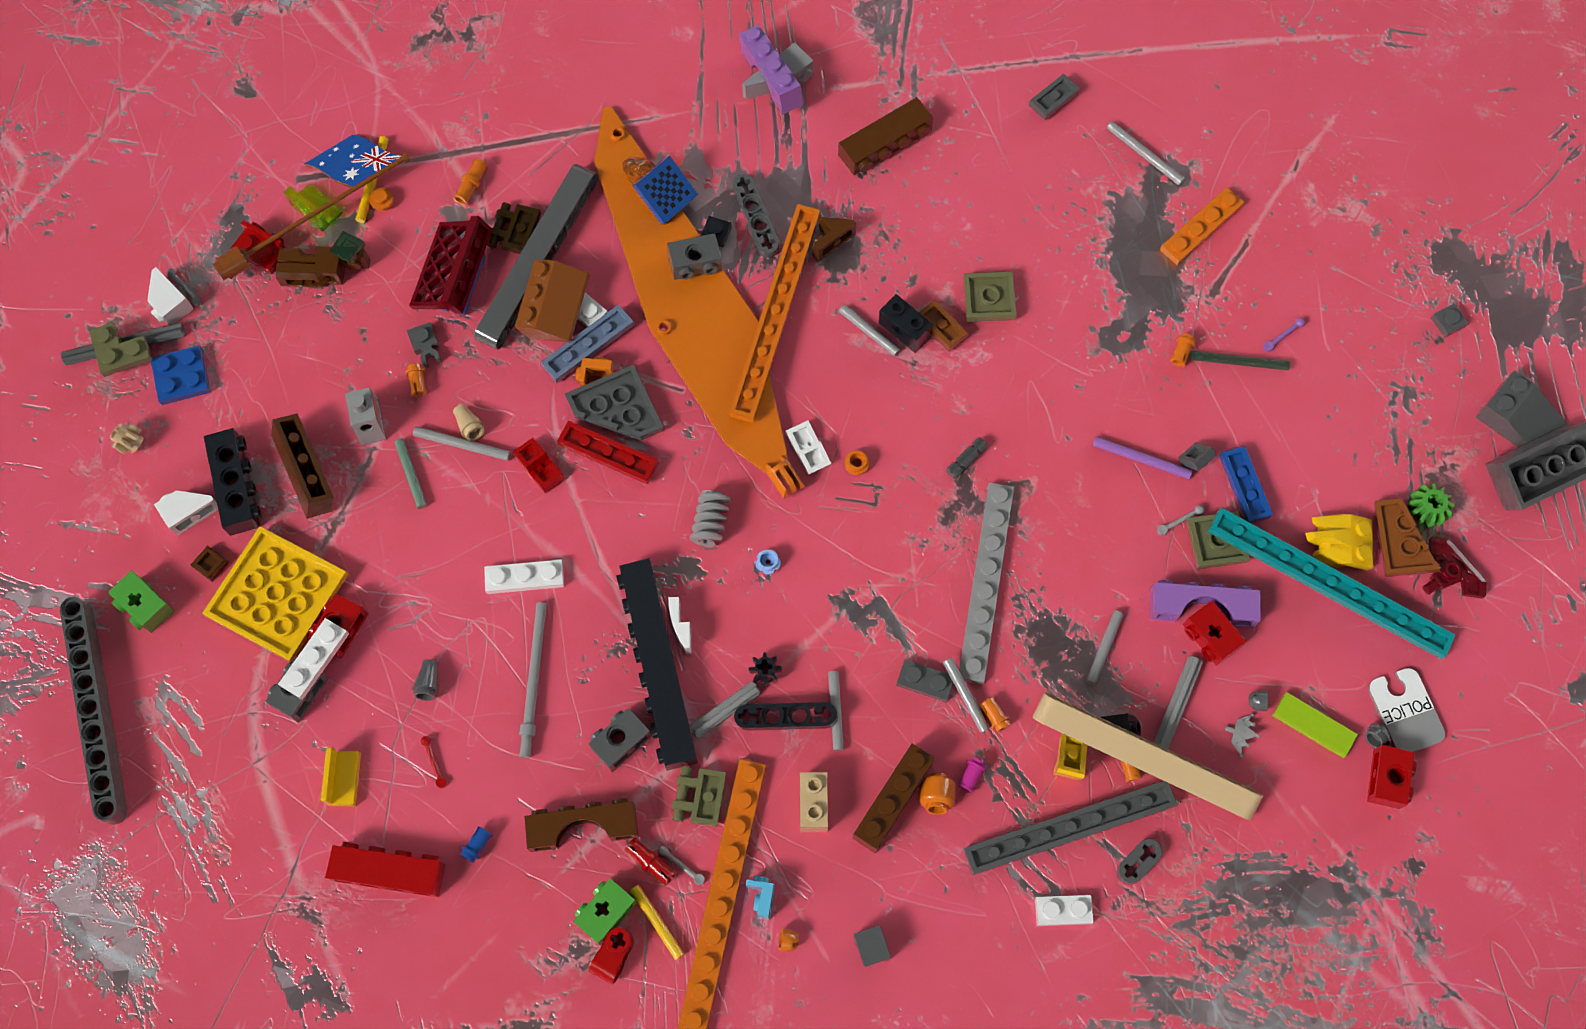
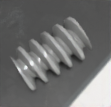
M703 490L698 497L700 504L696 506L697 514L694 516L696 523L692 525L694 533L690 535V540L701 546L715 547V541L723 540V536L717 534V531L725 530V527L719 524V522L727 521V517L722 515L721 512L729 511V508L723 505V503L731 502V498L717 491Z

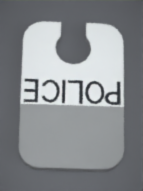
M1407 668L1395 672L1398 681L1404 686V693L1401 696H1394L1388 691V683L1385 676L1370 682L1368 686L1369 694L1383 725L1390 731V740L1394 748L1415 752L1443 741L1445 730L1415 670Z

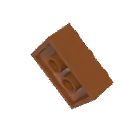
M534 259L515 328L529 339L571 342L590 274L557 261Z

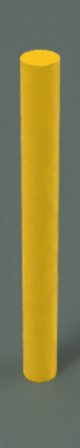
M380 136L377 146L386 151L389 139L385 136ZM378 178L365 185L355 218L359 223H365L370 206L369 196L374 191Z

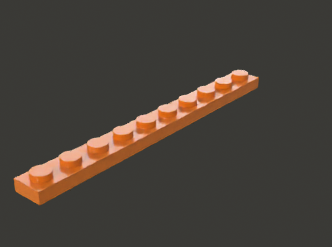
M800 204L796 206L729 411V417L750 423L754 422L820 216V210Z
M739 760L678 1029H707L766 769L765 764Z

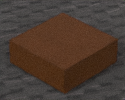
M207 545L190 565L212 582L229 562Z

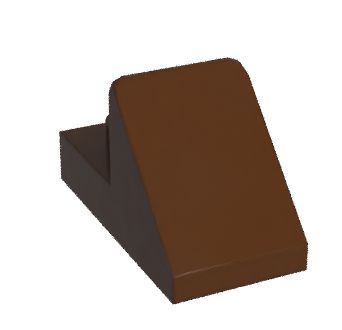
M820 217L819 229L823 234L818 236L813 243V257L820 262L855 236L856 222L849 219Z

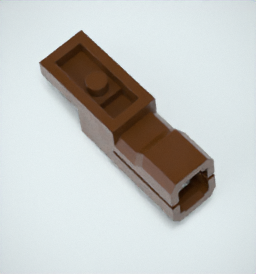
M316 246L315 254H305L301 248H280L278 262L285 263H277L276 279L281 286L322 288L326 284L343 285L345 267L352 270L369 268L370 258L364 248Z

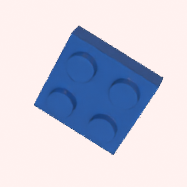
M199 345L152 357L153 361H151L157 397L161 405L211 393L203 350Z

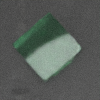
M342 231L330 251L333 255L353 264L365 247V243L363 240Z

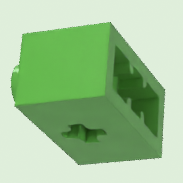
M132 570L108 591L115 599L111 603L120 612L124 613L127 611L131 615L128 620L139 630L144 627L152 633L175 611Z
M611 878L607 883L602 881L593 892L595 897L589 904L584 902L574 914L577 918L573 922L601 946L609 931L617 928L637 904V901ZM609 904L607 907L609 914L607 916L604 914L599 916V906L606 907Z

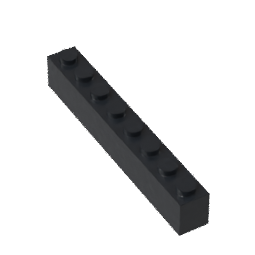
M650 558L619 565L621 574L616 575L619 589H625L626 598L622 599L625 614L630 613L632 623H627L630 638H636L638 646L633 648L636 663H641L643 672L639 673L642 688L647 687L649 697L644 698L648 713L653 712L655 722L650 723L654 739L659 738L661 747L656 749L659 765L664 764L668 771L698 763Z

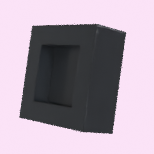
M708 216L701 236L715 233L718 246L724 247L732 224L731 222Z

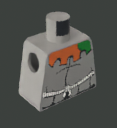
M365 388L346 393L345 397L350 423L361 445L387 440L379 399L372 389ZM366 424L372 425V427L370 429H366Z

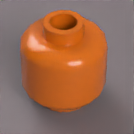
M934 772L931 776L925 777L920 786V804L930 814L942 815L947 813L955 804V782L942 772Z

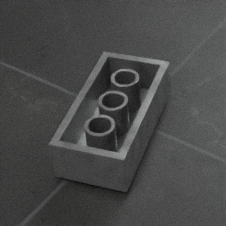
M1586 421L1569 423L1485 463L1504 510H1523L1586 479Z

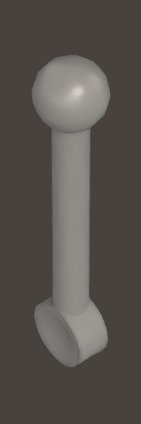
M169 268L167 276L173 278L191 298V303L194 306H200L202 303L200 297L195 296L176 275L175 269Z
M1198 505L1192 512L1168 525L1158 526L1157 533L1160 536H1164L1169 529L1186 521L1188 518L1202 515L1205 511L1204 507Z
M661 846L658 848V854L661 857L668 858L694 879L695 884H704L705 878L702 874H696L668 852L667 847Z

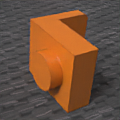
M595 357L594 359L582 358L581 367L578 366L576 370V381H579L582 387L588 384L589 377L603 378L614 373L612 360L604 357Z

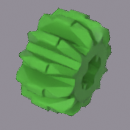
M1435 483L1430 484L1428 487L1421 485L1417 491L1410 495L1411 501L1407 507L1413 509L1410 513L1412 517L1417 516L1419 518L1418 524H1422L1425 521L1428 528L1435 524L1441 526L1445 523V520H1449L1452 517L1453 513L1451 511L1455 508V504L1449 500L1453 494L1446 495L1444 493L1445 487H1441L1438 490Z

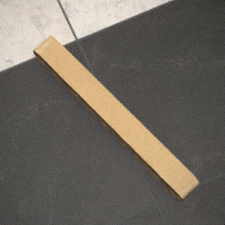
M1044 692L1033 714L1035 720L1245 819L1252 820L1263 798L1261 793L1049 693Z

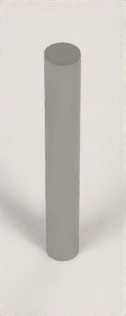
M845 304L839 309L840 314L894 357L900 352L901 349Z
M1115 610L1112 614L1086 679V682L1096 685L1123 618L1124 614Z
M952 657L945 660L943 664L980 733L989 729V725Z
M830 671L828 672L830 703L834 705L838 712V721L832 727L833 751H843L839 672Z

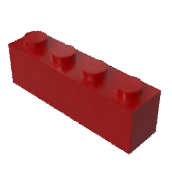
M342 842V846H332L325 878L330 881L439 897L445 864L438 861V856L422 854V858L411 857V852L396 850L395 854L385 853V848L369 846L368 850L358 849V844Z

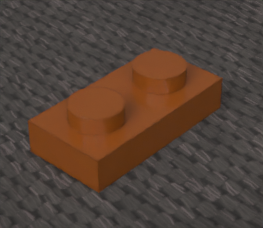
M933 300L919 312L933 324L932 335L948 352L967 338L968 333L936 300Z

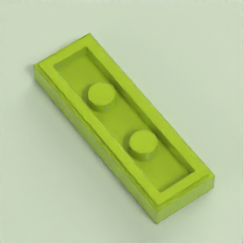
M1287 692L1284 693L1272 714L1274 718L1341 758L1346 757L1358 735Z

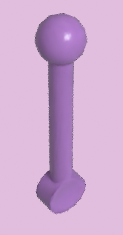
M1297 318L1295 324L1273 341L1265 342L1263 345L1264 351L1271 352L1275 344L1296 328L1303 327L1305 320Z

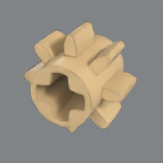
M130 422L126 426L120 423L110 435V439L114 441L112 447L123 454L127 450L134 453L143 441V437L139 435L142 430Z

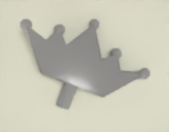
M1254 713L1237 719L1235 728L1229 726L1225 728V731L1233 733L1231 743L1240 754V758H1243L1242 747L1250 746L1245 740L1260 737L1259 734H1256L1249 728L1250 726H1255V723L1249 721L1254 716Z

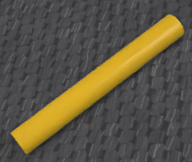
M640 885L632 888L630 892L674 959L678 960L681 958L684 952Z

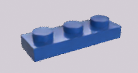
M1243 446L1222 452L1219 457L1244 520L1249 523H1255L1271 518L1273 513L1246 447Z

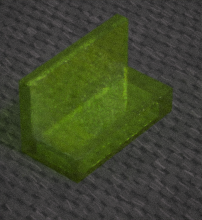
M310 183L299 193L291 186L283 192L289 204L303 216L308 215L330 201ZM334 204L309 219V221L323 232L343 212Z

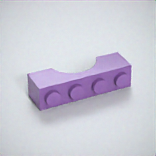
M760 25L739 33L743 56L751 68L757 67L767 83L772 99L781 113L785 114L804 105L800 84Z
M1159 580L1150 589V620L1176 622L1186 607L1193 604H1208L1213 600L1233 626L1254 628L1261 621L1260 590H1252L1250 586L1226 588L1224 584L1200 586L1197 582L1174 584L1171 580Z

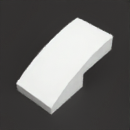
M809 420L785 431L808 475L831 464Z
M668 597L670 616L677 639L685 653L692 654L690 622H681L679 597Z

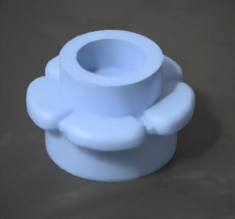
M773 550L761 551L757 555L758 559L755 561L756 568L759 571L762 570L764 574L774 573V570H778L781 565L778 554Z

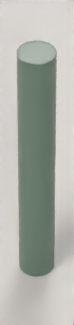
M403 438L397 439L394 443L417 509L425 508L427 503Z

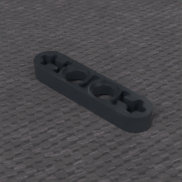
M828 702L745 704L736 709L734 719L741 729L747 731L831 728L836 724L838 712L834 705ZM797 709H803L807 713V717L802 723H796L792 720V714ZM810 709H814L815 714H823L824 709H828L829 713L833 714V716L828 717L827 722H824L822 717H814L815 722L811 723L812 715ZM758 710H761L762 724H758L757 718L749 719L748 724H745L740 719V716L745 715V711H749L751 716H759ZM770 710L780 712V719L774 724L766 721V714Z

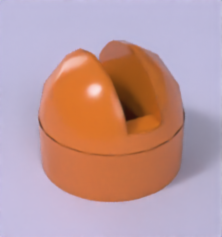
M781 928L779 951L790 952L797 949L800 938L794 930Z

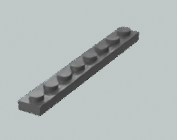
M1162 781L964 848L963 851L973 876L1177 806L1169 783Z

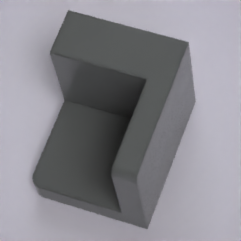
M880 925L853 934L855 945L858 947L862 963L865 967L891 959Z

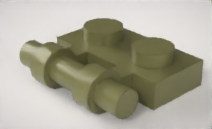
M682 766L680 776L676 780L678 790L676 800L672 802L671 809L674 810L672 820L683 822L684 812H692L690 820L692 824L718 827L726 772L699 768L698 779L690 778L692 768ZM689 788H696L694 803L686 802Z

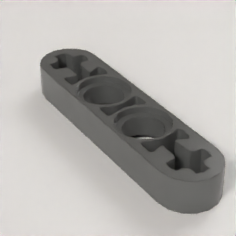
M740 174L733 181L734 193L759 254L765 258H772L779 252V239L753 177L749 174ZM741 183H745L748 186L749 194L745 195L744 188L740 186ZM754 201L758 203L759 207L755 210H749L746 208V204ZM758 221H763L767 224V227L763 230H757L754 228V224ZM766 236L769 244L772 245L771 249L765 246L764 237Z

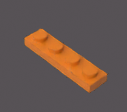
M1226 187L1162 244L1160 251L1178 266L1243 206L1244 201Z

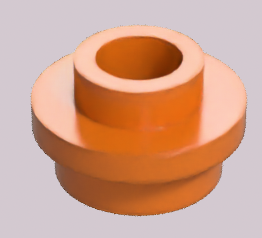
M859 450L848 453L844 460L846 470L853 475L864 474L870 464L869 457ZM854 461H860L861 466L855 467L852 463Z

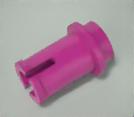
M972 757L970 761L967 760L968 766L960 782L957 784L958 787L969 793H973L982 772H986L985 766L987 764L975 757Z

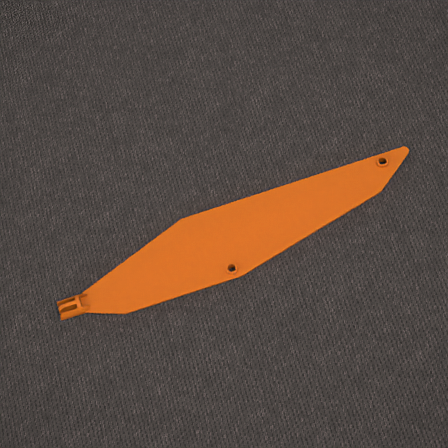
M609 106L604 107L594 163L648 327L726 446L766 473L782 498L785 499L788 497V493L792 495L797 492L796 487L798 490H801L805 485L788 461L770 373L754 422L750 423L729 417V411L755 335L758 320L723 269L711 275L702 274L687 280H674L668 259L667 243L699 237L700 235L682 209L669 221L661 225L633 187L637 181L653 169V166L614 109ZM697 257L691 258L692 260H699ZM661 328H667L666 331H662V330H660V329H661Z

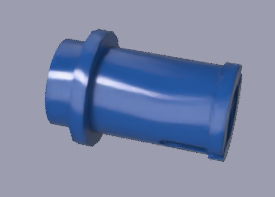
M478 826L466 846L461 847L462 852L460 855L472 863L476 859L479 860L480 857L478 855L493 835Z

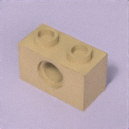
M827 772L800 773L801 832H828Z

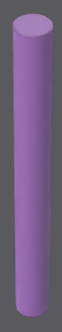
M1095 437L1092 445L1188 480L1192 474L1191 469L1099 437Z

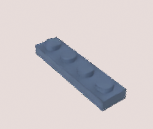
M618 304L572 338L571 342L564 344L540 363L552 379L558 383L576 370L578 366H581L582 358H592L634 326V321Z

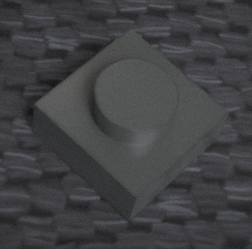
M1455 304L1442 309L1431 317L1444 337L1465 328L1468 324Z
M1195 442L1178 458L1182 465L1199 471L1216 454L1212 447Z

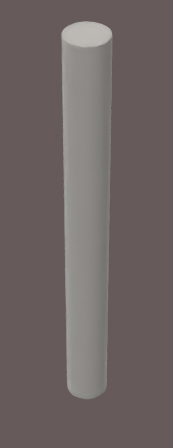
M1111 121L1106 129L1178 186L1184 182L1185 178L1115 122Z
M417 426L413 430V436L506 461H509L511 457V451Z

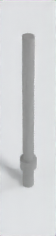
M542 602L536 604L523 724L520 725L519 736L522 737L519 756L521 758H530L532 738L536 734L534 718L547 604Z

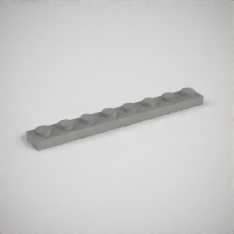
M988 484L959 672L965 682L983 685L985 680L1014 487Z

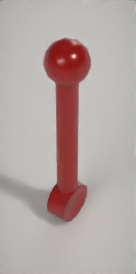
M423 736L421 744L426 748L436 775L435 784L438 788H444L447 785V781L441 776L430 746L431 738Z

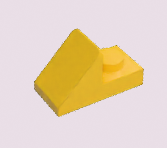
M1062 733L1053 774L1074 780L1084 779L1088 745Z

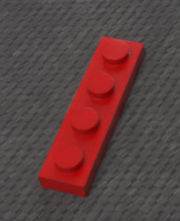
M571 421L566 423L557 440L558 446L647 485L659 464L658 459Z

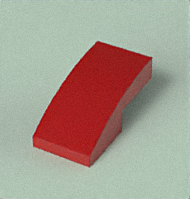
M533 437L513 451L515 457L544 493H547L565 479L563 473L550 460L547 453Z

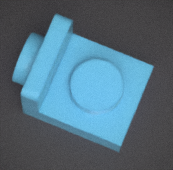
M754 876L753 880L746 881L747 888L761 890V894H756L753 910L758 911V918L770 920L775 886L773 883H769V878Z

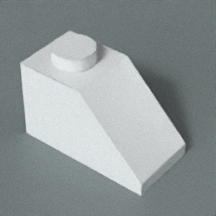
M156 267L152 269L147 300L153 307L151 314L160 323L163 321L168 325L178 323L194 308Z
M177 490L164 495L159 502L154 504L168 528L177 536L218 511L217 501L212 496Z

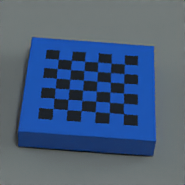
M671 156L665 157L633 185L661 225L669 221L698 195Z

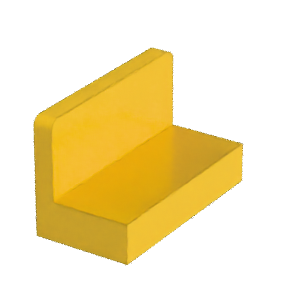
M333 747L326 748L321 801L328 806H356L361 753L359 751H337Z

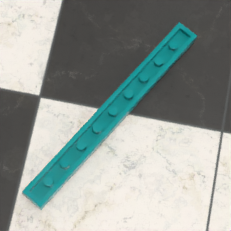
M1222 507L1217 511L1207 532L1440 659L1447 656L1455 634Z

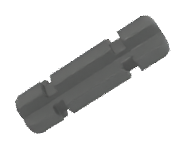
M980 437L976 438L972 445L968 446L956 458V461L947 467V473L954 479L958 478L962 471L966 470L978 458V455L987 449L988 444Z

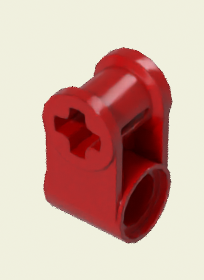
M622 928L610 930L601 948L594 956L588 972L613 985L621 974L625 961L633 948L634 938L632 934ZM624 934L623 940L626 941V944L624 946L619 945L616 948L617 943L614 941V938L616 936L621 937Z

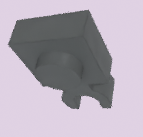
M430 322L407 330L416 355L421 354L420 359L425 368L429 367L427 360L430 357H435L437 363H441V358L435 348L439 347Z

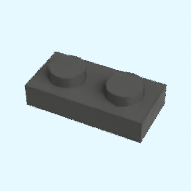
M1062 74L1033 97L1029 102V106L1040 117L1047 120L1078 95L1080 88L1065 74Z
M905 659L896 686L947 702L953 681L948 673Z

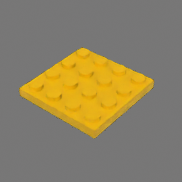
M259 526L202 614L287 661L293 662L309 638L312 625L318 622L323 615V608L326 602L332 599L349 574Z

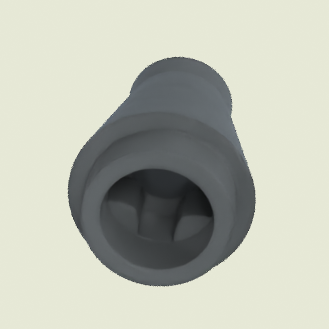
M434 660L422 661L421 669L412 687L415 698L423 701L435 699V695L438 694V662Z

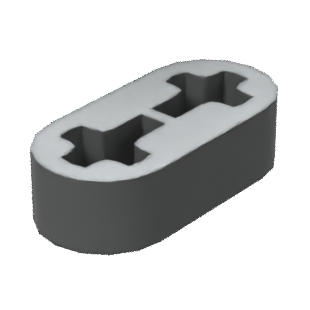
M1152 839L1143 840L1126 856L1117 867V876L1122 883L1127 885L1137 883L1158 862L1162 854L1161 846L1158 842ZM1151 846L1154 849L1152 851L1154 858L1149 856L1142 861L1140 857L1145 852L1142 847L1148 848ZM1136 862L1139 865L1134 871L1136 878L1133 876L1127 878L1124 875L1126 873L1124 866L1129 868Z

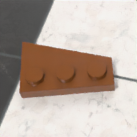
M1403 499L1375 501L1374 506L1385 577L1440 572V566L1430 553L1429 547L1419 533L1416 523Z

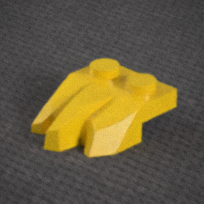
M1351 514L1312 517V522L1318 527V531L1305 533L1308 542L1318 545V550L1313 554L1317 560L1334 568L1348 566L1366 571L1373 568L1372 519Z

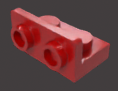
M243 220L240 224L244 231L230 249L237 246L239 250L244 248L247 252L275 235V233L270 235L259 224L255 222L250 224ZM280 237L250 255L252 259L250 263L273 274L277 263H281L278 262L280 248H286L283 244L284 240Z

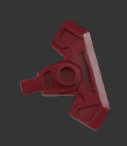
M1430 537L1429 551L1434 559L1442 562L1439 565L1441 568L1440 572H1433L1430 576L1431 581L1423 586L1425 593L1430 595L1436 589L1442 590L1460 582L1463 596L1483 599L1486 596L1487 581L1449 538Z

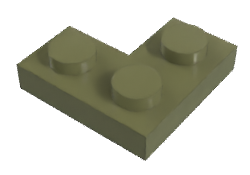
M113 322L89 330L99 369L104 377L153 361L147 339L144 336L121 343L117 326Z

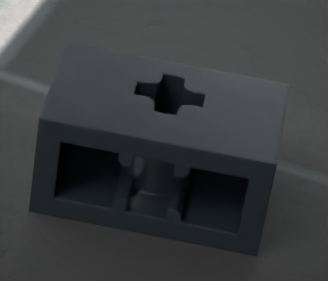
M897 294L879 310L878 323L914 353L931 337L933 324Z

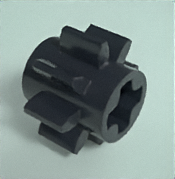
M766 652L759 659L753 657L755 667L749 668V673H756L753 682L757 683L760 680L764 682L765 687H767L768 682L771 680L777 683L778 678L775 673L782 671L781 666H775L777 657L774 656L771 659L767 657ZM764 665L768 666V674H763L762 672Z

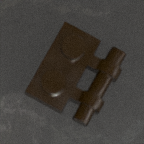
M503 202L501 208L496 211V221L487 246L496 248L498 241L502 240L503 250L520 254L535 230L541 212L540 209L519 204L516 205L515 211L511 212V205ZM510 222L507 231L503 230L505 223Z

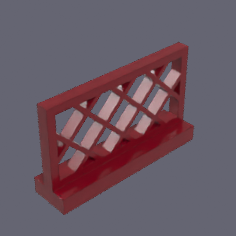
M471 216L469 221L440 222L409 306L412 309H450L455 314H463L493 228L479 216ZM446 230L453 231L445 239H443ZM465 232L464 237L461 239L460 235ZM457 239L458 242L448 249L447 246ZM444 250L445 253L436 260L437 254ZM457 253L456 259L454 260L452 256ZM449 259L450 264L441 270L440 266ZM436 270L437 274L428 281L430 274ZM450 273V276L446 281L445 277ZM441 281L442 285L433 292L432 287ZM428 292L429 296L420 302L421 297ZM442 295L441 300L438 301L437 298Z

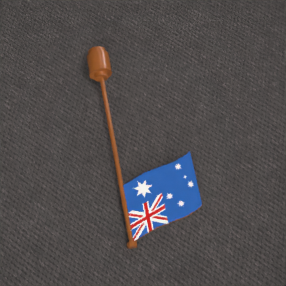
M358 135L347 137L304 163V165L321 171L335 182L350 187V189L246 252L244 248L239 250L237 246L216 258L218 261L214 262L213 266L223 280L234 278L250 268L248 262L252 261L250 255L402 162H409V157L405 152L399 156L385 151L368 139Z

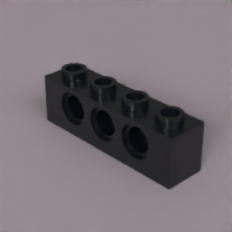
M234 428L203 436L222 528L230 536L259 528L258 518H261L262 514L259 505L254 500V495H257L254 482L250 481L249 477L252 467L249 459L245 458L244 450H247V444L244 436H240ZM234 455L230 461L225 462L227 457ZM239 477L236 483L230 485L234 478ZM243 500L242 505L235 508V504Z

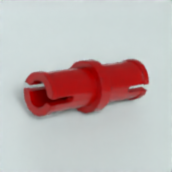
M636 837L629 842L632 846L629 847L627 845L624 851L637 860L645 872L650 871L665 886L672 881L671 876L674 878L677 872L663 862L656 851L651 852Z

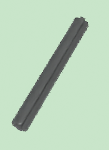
M178 322L122 336L120 340L122 343L144 336L147 339L148 345L183 337L185 330L183 325ZM93 344L61 352V359L65 365L96 358Z

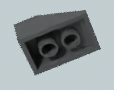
M1515 370L1502 382L1476 415L1478 420L1518 448L1567 425L1566 421L1539 388Z

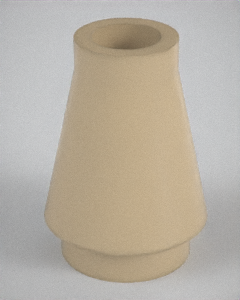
M460 404L454 408L453 414L456 417L462 437L468 441L479 439L485 432L484 423L465 404Z

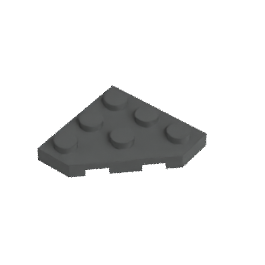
M634 365L565 393L576 419L638 440L646 439L664 431L663 425Z

